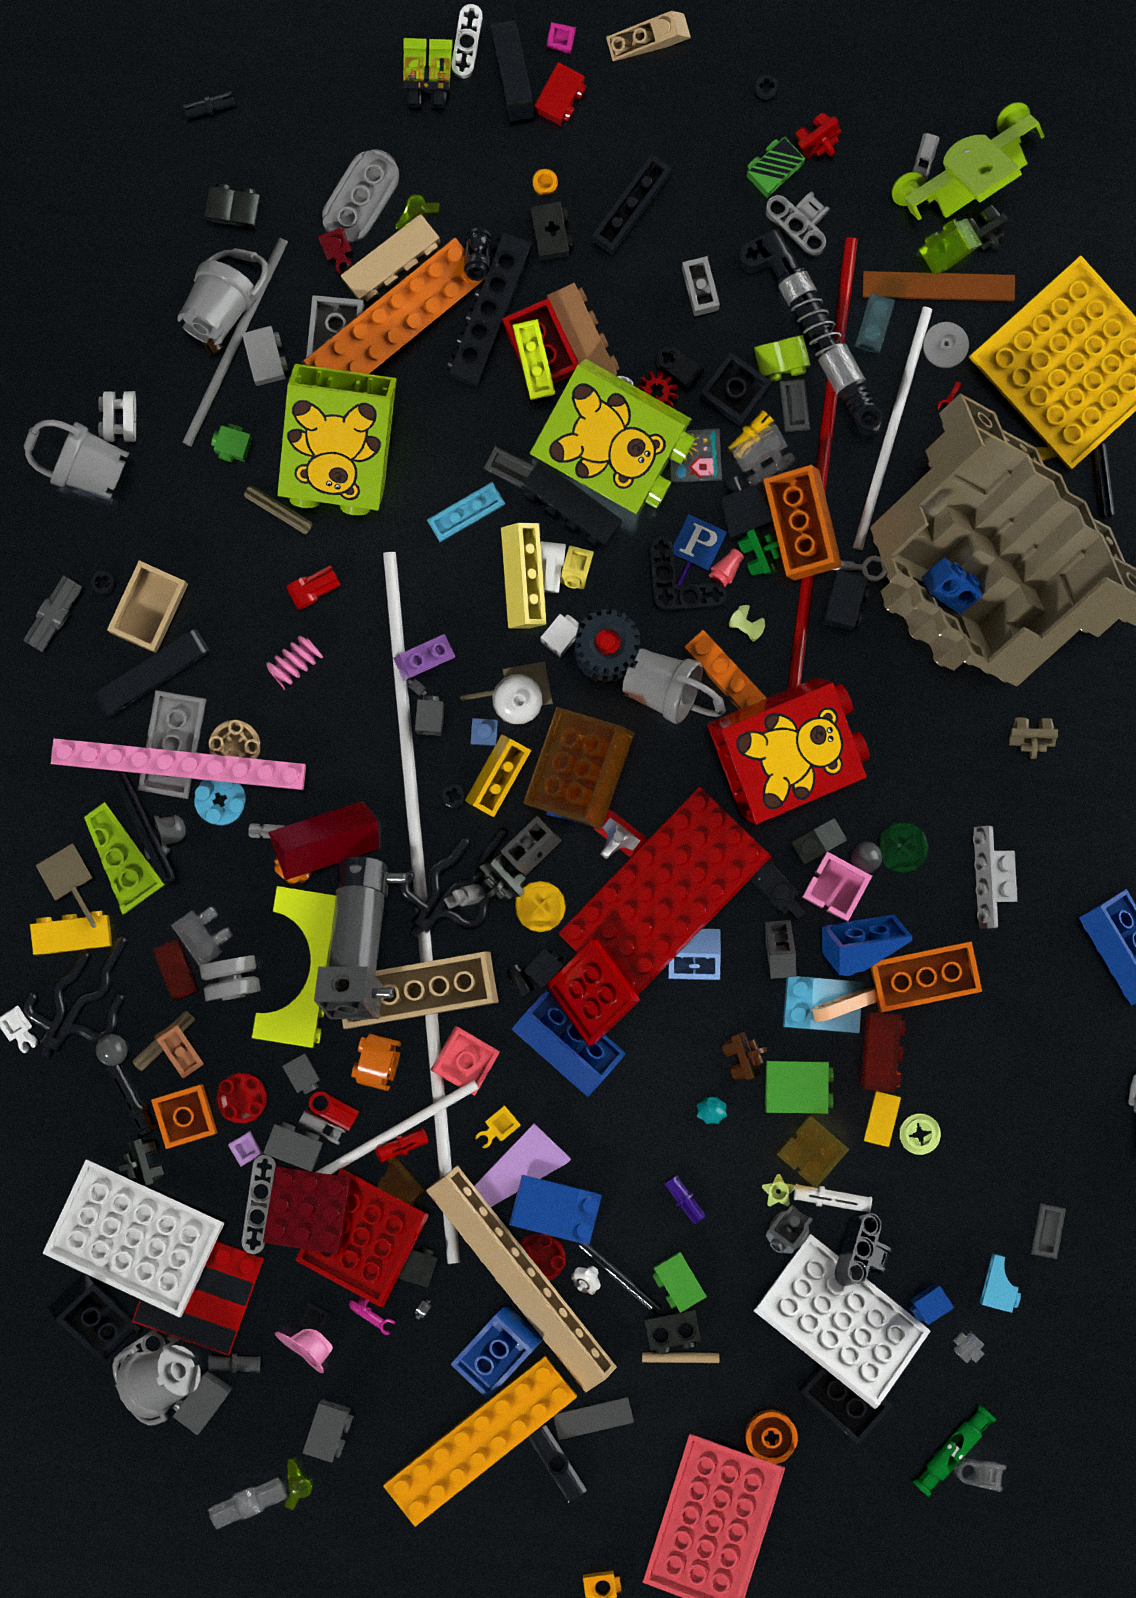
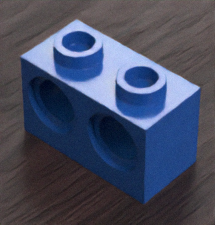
M942 558L922 576L929 593L960 615L983 596L977 577L972 573H965L957 562L951 563L946 558Z
M936 1283L910 1299L913 1304L910 1310L919 1322L924 1321L928 1325L954 1308L942 1288Z

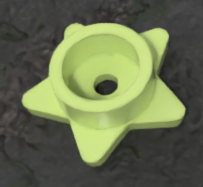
M777 1174L773 1183L762 1185V1188L769 1195L767 1205L772 1206L779 1202L789 1206V1194L795 1189V1185L784 1183L781 1175ZM777 1189L781 1190L780 1194L776 1193Z

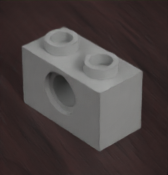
M705 256L683 262L682 271L694 317L718 311L720 304L708 257Z

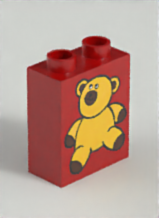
M814 678L707 724L741 818L758 824L867 777L862 762L870 759L869 749L861 733L858 731L851 733L845 715L853 712V705L847 690L842 684L834 686L833 682Z

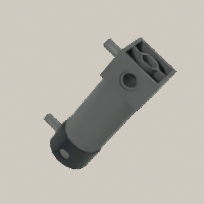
M348 857L339 862L327 967H318L314 997L316 1004L329 1019H379L381 998L394 997V989L383 988V985L376 977L384 901L387 897L389 883H406L408 875L406 873H389V866L377 859Z

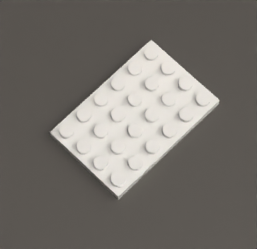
M85 1160L43 1254L175 1316L182 1317L223 1228L224 1222L98 1164Z
M810 1234L806 1242L799 1247L759 1302L754 1312L876 1409L926 1339L930 1330L867 1279L863 1283L841 1286L838 1284L834 1274L839 1256Z

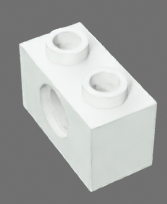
M559 614L541 636V643L561 658L574 643L579 623L568 614L565 617Z

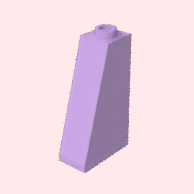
M534 1123L474 1187L488 1205L492 1207L518 1192L522 1175L541 1179L567 1164L571 1158Z

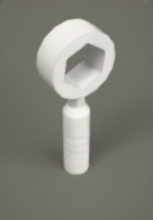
M870 556L863 564L841 560L842 567L832 569L851 572L860 570L863 576L867 577V580L871 582L881 580L887 572L879 556ZM871 561L878 562L881 565L882 572L878 576L868 574L866 566Z

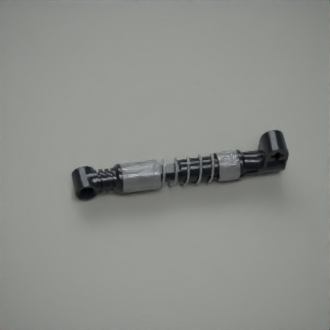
M780 229L772 230L746 243L740 250L741 268L747 273L754 274L770 266L772 267L778 278V288L788 306H793L791 311H796L799 317L797 322H802L805 328L803 333H808L812 340L809 344L813 345L818 342L821 350L815 356L822 355L818 361L838 397L847 402L846 405L850 413H853L852 416L856 422L857 430L866 436L876 434L881 428L882 413L872 403V398L866 392L867 382L846 344H837L841 334L831 332L834 329L835 323L829 321V311L822 308L823 300L816 297L817 289L810 276H808L807 271L799 266ZM759 247L762 248L767 258L764 259L761 253L758 254ZM748 255H752L753 258L757 257V260L753 261L752 258L748 259ZM833 334L839 335V338L836 340V342L832 336ZM865 416H872L876 422L872 425H867L862 419Z

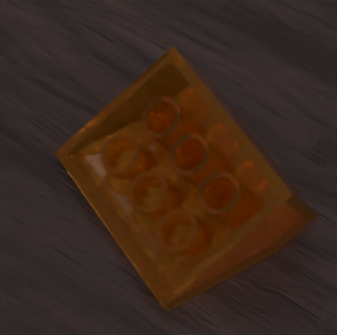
M556 707L523 804L601 830L634 732L620 725Z

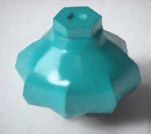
M705 1097L702 1102L697 1104V1117L704 1120L706 1124H719L722 1119L727 1117V1104L718 1097Z

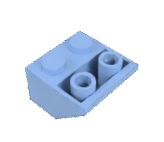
M701 929L668 964V979L720 980V929Z

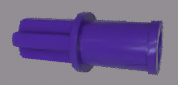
M678 1175L664 1184L678 1202L676 1205L681 1206L693 1224L698 1223L705 1217L704 1212L692 1197L694 1194L688 1192L678 1178Z

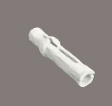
M799 1184L795 1186L794 1200L816 1203V1206L820 1207L824 1204L870 1213L872 1197L826 1190L823 1186H819V1188Z

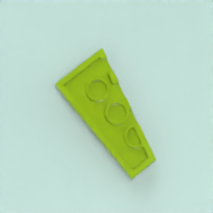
M105 802L84 817L123 915L165 886Z

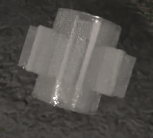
M971 1331L967 1336L961 1332L953 1340L957 1344L953 1351L966 1363L971 1359L977 1362L984 1355L980 1350L984 1344Z

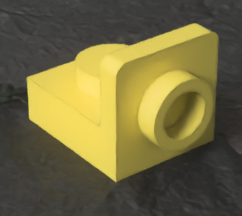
M569 545L560 583L569 588L584 589L594 552Z

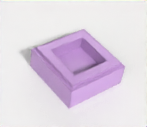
M251 1131L228 1144L240 1166L263 1154Z

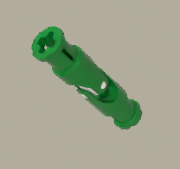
M981 1405L977 1407L978 1411L969 1421H965L945 1443L944 1447L926 1465L927 1469L917 1480L914 1479L912 1481L928 1497H930L931 1490L940 1480L944 1481L956 1467L957 1463L982 1437L981 1433L988 1425L997 1420ZM964 1440L962 1447L958 1448L956 1444Z

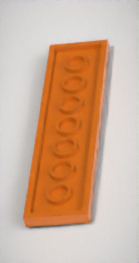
M453 238L304 359L302 364L369 374L483 280L474 281L467 277L464 271L465 249L456 238Z

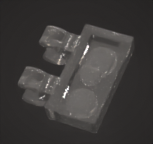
M214 907L208 908L198 916L194 911H191L171 925L199 966L207 964L221 954L222 951L218 946L233 937L228 928H224L211 937L204 927L206 923L219 915Z

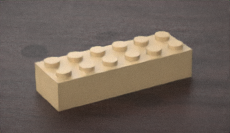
M480 952L376 971V977L383 985V988L394 989L393 998H381L379 1019H342L344 1029H351L499 1003L490 952Z

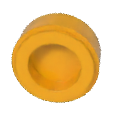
M541 169L535 173L533 188L538 194L547 196L557 189L558 179L553 171Z

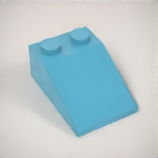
M800 976L787 977L783 1027L859 1033L861 1008L821 1022H815L812 1008L863 989V982Z

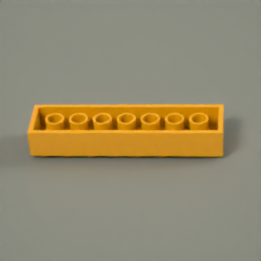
M543 1355L384 1482L383 1487L412 1524L417 1526L576 1399L577 1394L549 1358Z

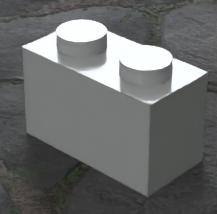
M272 326L242 333L256 386L286 379L284 372L289 370L285 356L280 357L278 347L282 346L279 332H273Z

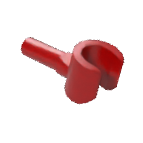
M957 381L947 398L939 402L938 410L942 403L947 402L949 404L955 399L957 392L962 386L960 382Z

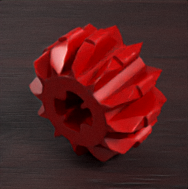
M651 371L649 372V381L643 376L640 378V382L644 386L637 385L638 389L651 396L652 388H655V390L657 388L662 389V397L658 398V395H656V399L673 408V403L670 400H677L678 395L672 392L677 390L678 387L677 384L668 385L672 381L671 376L663 380L662 371L658 373V378H655L654 373Z

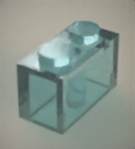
M870 294L854 347L879 354L895 300Z

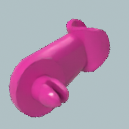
M359 1296L358 1301L350 1300L349 1307L351 1310L381 1329L385 1335H390L391 1332L385 1331L383 1325L386 1322L395 1324L396 1321L389 1318L383 1319L372 1312V1309L367 1307L369 1301L364 1300L361 1296Z

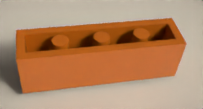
M704 630L684 647V651L693 660L699 661L702 664L706 675L739 710L767 699Z

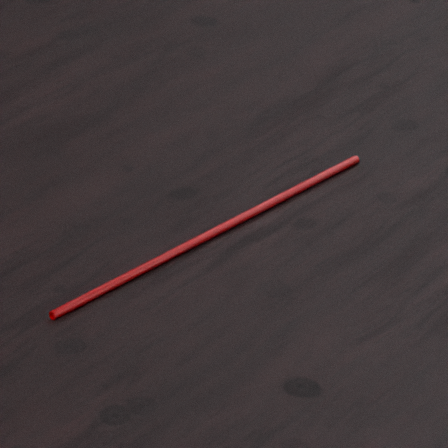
M852 237L845 238L833 331L841 334L837 344H845L858 244V239ZM833 334L835 342L839 338L838 334ZM828 378L816 468L820 471L824 492H826L838 395ZM815 575L801 579L787 690L801 684Z

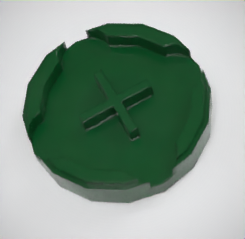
M899 822L890 825L882 832L878 840V847L882 852V863L894 872L907 873L916 870L923 864L928 855L926 835L911 823Z

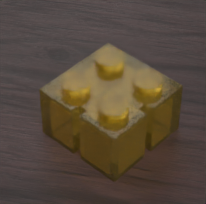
M808 1115L794 1131L797 1137L794 1139L790 1136L776 1152V1155L792 1169L795 1170L798 1166L800 1169L797 1173L814 1188H817L850 1149L813 1117Z

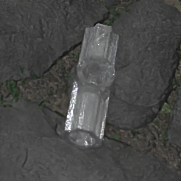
M277 1477L255 1488L252 1486L234 1494L233 1498L208 1508V1512L217 1530L241 1518L244 1520L262 1512L264 1508L283 1501L288 1496L282 1481Z

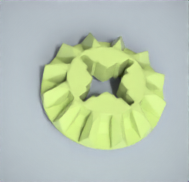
M914 1114L906 1118L900 1127V1140L904 1148L913 1154L923 1155L930 1153L939 1144L941 1137L940 1127L932 1117L926 1114ZM917 1123H919L923 1131H931V1133L923 1136V1145H921L918 1138L909 1137V1135L917 1131Z

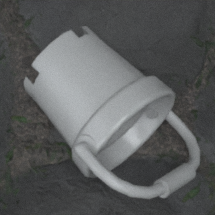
M234 248L233 250L218 252L200 263L195 274V283L178 315L179 322L182 318L185 321L183 329L202 342L207 343L212 338L216 339L213 345L222 343L242 313L250 309L257 300L258 293L268 275V264L264 258L258 256L256 252ZM226 256H232L235 259L259 262L262 266V273L254 286L241 272L217 260Z
M57 420L38 422L29 429L24 444L25 455L29 464L40 473L51 477V484L60 487L68 485L107 499L112 497L111 493L106 492L107 489L114 490L126 463L120 460V457L122 455L127 458L129 452L89 433L88 428L78 422H74L73 426ZM45 426H55L69 431L54 471L39 465L31 454L37 441L39 430Z
M641 648L636 657L638 663H635L633 668L629 667L627 669L622 688L623 692H625L624 696L662 713L666 720L674 724L681 723L690 710L713 717H718L725 713L726 709L723 698L711 688L701 683L703 666L699 661L692 659L683 661ZM699 689L713 698L715 710H709L693 704Z
M178 1345L156 1352L143 1351L135 1353L133 1348L121 1351L114 1358L112 1365L113 1376L116 1381L115 1386L119 1392L120 1399L126 1408L144 1424L157 1425L168 1419L166 1413L174 1403L195 1391L198 1387L200 1367L199 1364L195 1366L191 1359L195 1356L185 1347ZM128 1356V1357L121 1363L120 1368H119L120 1360H122L124 1357Z

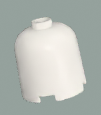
M513 674L503 678L496 685L492 695L493 707L497 715L511 724H525L533 720L539 714L543 704L539 685L531 677L523 674Z

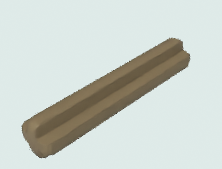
M253 485L246 489L244 496L303 534H307L313 524L308 519Z
M184 1011L174 1022L184 1032L195 1021V1018L188 1011ZM155 1039L133 1060V1064L142 1071L164 1050Z

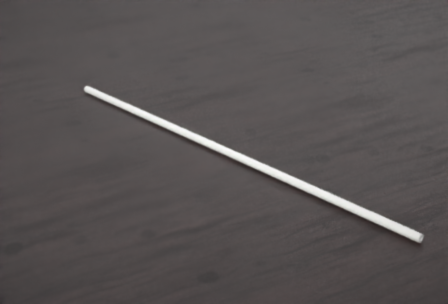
M385 552L383 557L392 656L394 658L405 652L396 552ZM393 659L412 872L415 874L413 888L414 894L423 901H426L427 890L408 681H403ZM430 930L428 933L422 931L418 937L420 963L433 961ZM438 1013L425 1015L430 1069L441 1052ZM430 1070L433 1103L445 1097L444 1078ZM446 1108L434 1115L440 1178L452 1170ZM443 1213L447 1263H460L458 1231Z

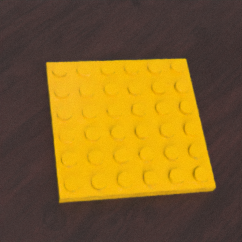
M1081 255L969 356L972 362L1069 470H1072L1136 411V317Z

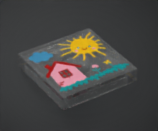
M720 429L686 430L685 432L695 437L696 440L681 465L670 459L671 482L722 480Z

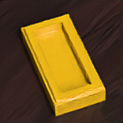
M878 1091L875 1092L863 1141L889 1147L901 1097Z

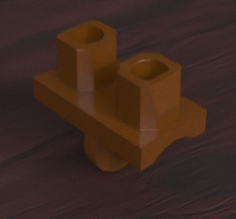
M745 1032L732 1036V1039L722 1044L726 1057L734 1054L738 1055L740 1063L730 1067L734 1080L743 1078L749 1080L760 1075L757 1065L764 1063L761 1053L767 1051L766 1046L758 1048L756 1039L748 1041Z

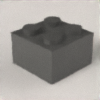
M207 1371L204 1375L200 1373V1382L197 1389L177 1401L173 1407L176 1410L173 1417L198 1435L233 1388L210 1371Z
M321 1399L303 1454L331 1463L335 1457L340 1458L345 1444V1440L341 1439L343 1432L348 1433L353 1420V1416L349 1415L351 1408Z

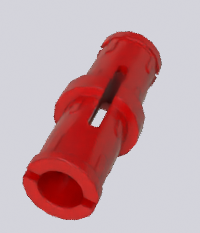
M420 1128L402 1137L399 1135L395 1137L394 1141L380 1147H375V1151L379 1161L383 1163L400 1154L402 1156L407 1155L408 1151L428 1144V1138L425 1131Z

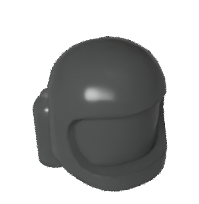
M158 815L153 816L154 832L165 856L170 851V848L166 845L180 842L186 834L185 824L182 818L177 815L159 818ZM143 846L144 856H146V859H151L145 846Z

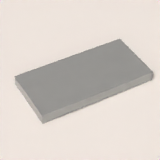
M156 690L145 748L197 753L206 699ZM140 774L138 791L189 799L192 779Z

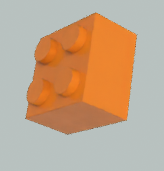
M203 1084L151 1100L166 1149L218 1133Z

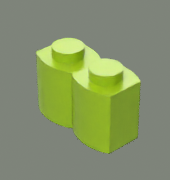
M803 335L755 347L753 350L759 373L771 382L782 379L781 375L791 373L792 376L806 373V368H809L811 365Z

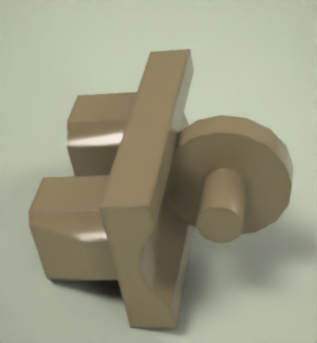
M1015 718L1009 737V745L1021 746V751L1030 752V758L1036 759L1037 752H1046L1047 747H1055L1058 729H1054L1053 720L1049 718L1039 719L1038 729H1029V719Z

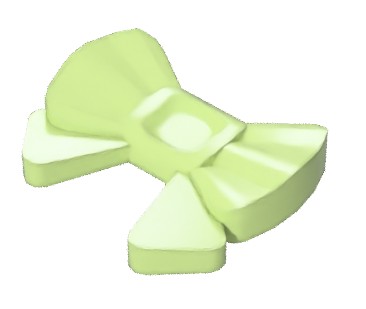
M739 606L738 610L731 616L729 626L739 628L748 634L752 641H756L764 631L765 620L760 618L751 623L746 619L750 606Z

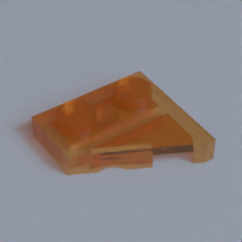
M395 1156L388 1160L390 1164L385 1176L381 1178L378 1187L413 1205L426 1191Z

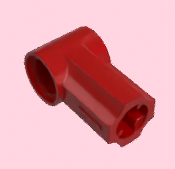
M328 566L309 577H302L292 582L286 588L297 609L300 610L317 601L318 597L341 586L332 567Z
M315 1092L309 1099L311 1111L347 1131L350 1130L359 1111L328 1095L326 1092ZM320 1095L324 1096L328 1101L327 1107L323 1110H317L313 1106L314 1098Z

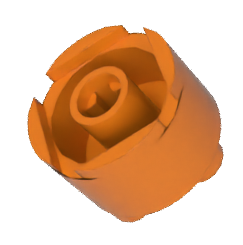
M369 1034L367 1038L362 1037L358 1047V1052L361 1053L359 1063L355 1062L353 1066L352 1077L356 1078L358 1084L388 1091L390 1086H387L386 1083L388 1080L393 1081L400 1056V1052L395 1050L396 1046L401 1047V1042L374 1034Z
M767 1409L756 1413L749 1419L745 1429V1441L754 1457L778 1464L784 1462L794 1452L798 1442V1434L793 1422L786 1414L778 1410ZM773 1430L774 1434H778V1437H775L772 1443L768 1439H764V1436H767L768 1431Z

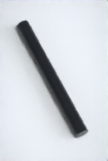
M580 1243L577 1247L648 1309L654 1314L662 1307L597 1250L591 1245Z

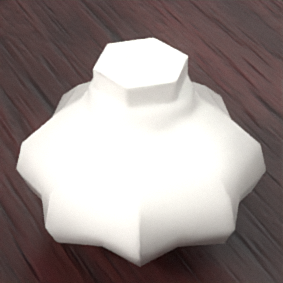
M589 1266L588 1268L578 1267L571 1274L574 1286L583 1293L593 1295L601 1286L597 1278L599 1274L598 1269L594 1266Z

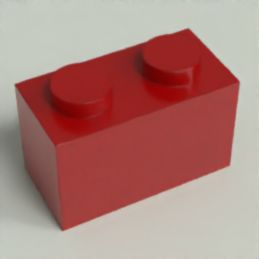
M558 62L534 105V112L560 126L564 120L569 121L575 109L572 107V104L576 98L581 99L587 86L584 85L585 76Z

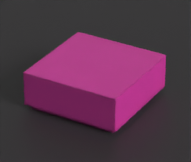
M551 22L546 49L571 54L576 27Z

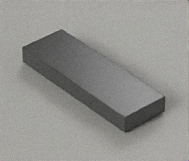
M628 1397L560 1412L553 1416L559 1440L634 1423Z

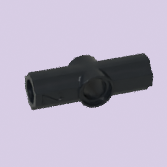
M546 1424L528 1436V1439L545 1464L547 1471L552 1475L568 1502L587 1491L568 1460L567 1455L563 1452ZM553 1457H561L564 1460L565 1464L561 1469L555 1470L550 1466V1460Z

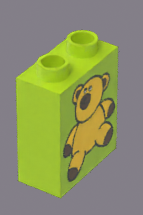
M585 359L577 365L530 454L637 514L645 503L656 509L658 508L672 483L661 476L669 459L681 465L696 438L685 432L692 420L691 418Z
M295 364L287 388L277 496L288 497L293 505L301 508L317 507L320 502L340 505V509L343 512L351 515H365L370 512V509L379 510L385 489L396 378Z

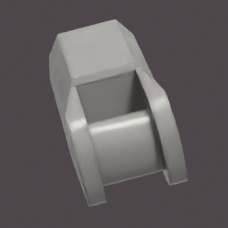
M924 133L912 171L920 173L926 182L940 139L938 136ZM919 161L929 163L927 169L919 167Z
M305 1109L298 1122L302 1127L338 1145L340 1144L338 1141L340 1136L346 1132L342 1127L308 1109ZM327 1124L333 1127L329 1136L323 1133Z

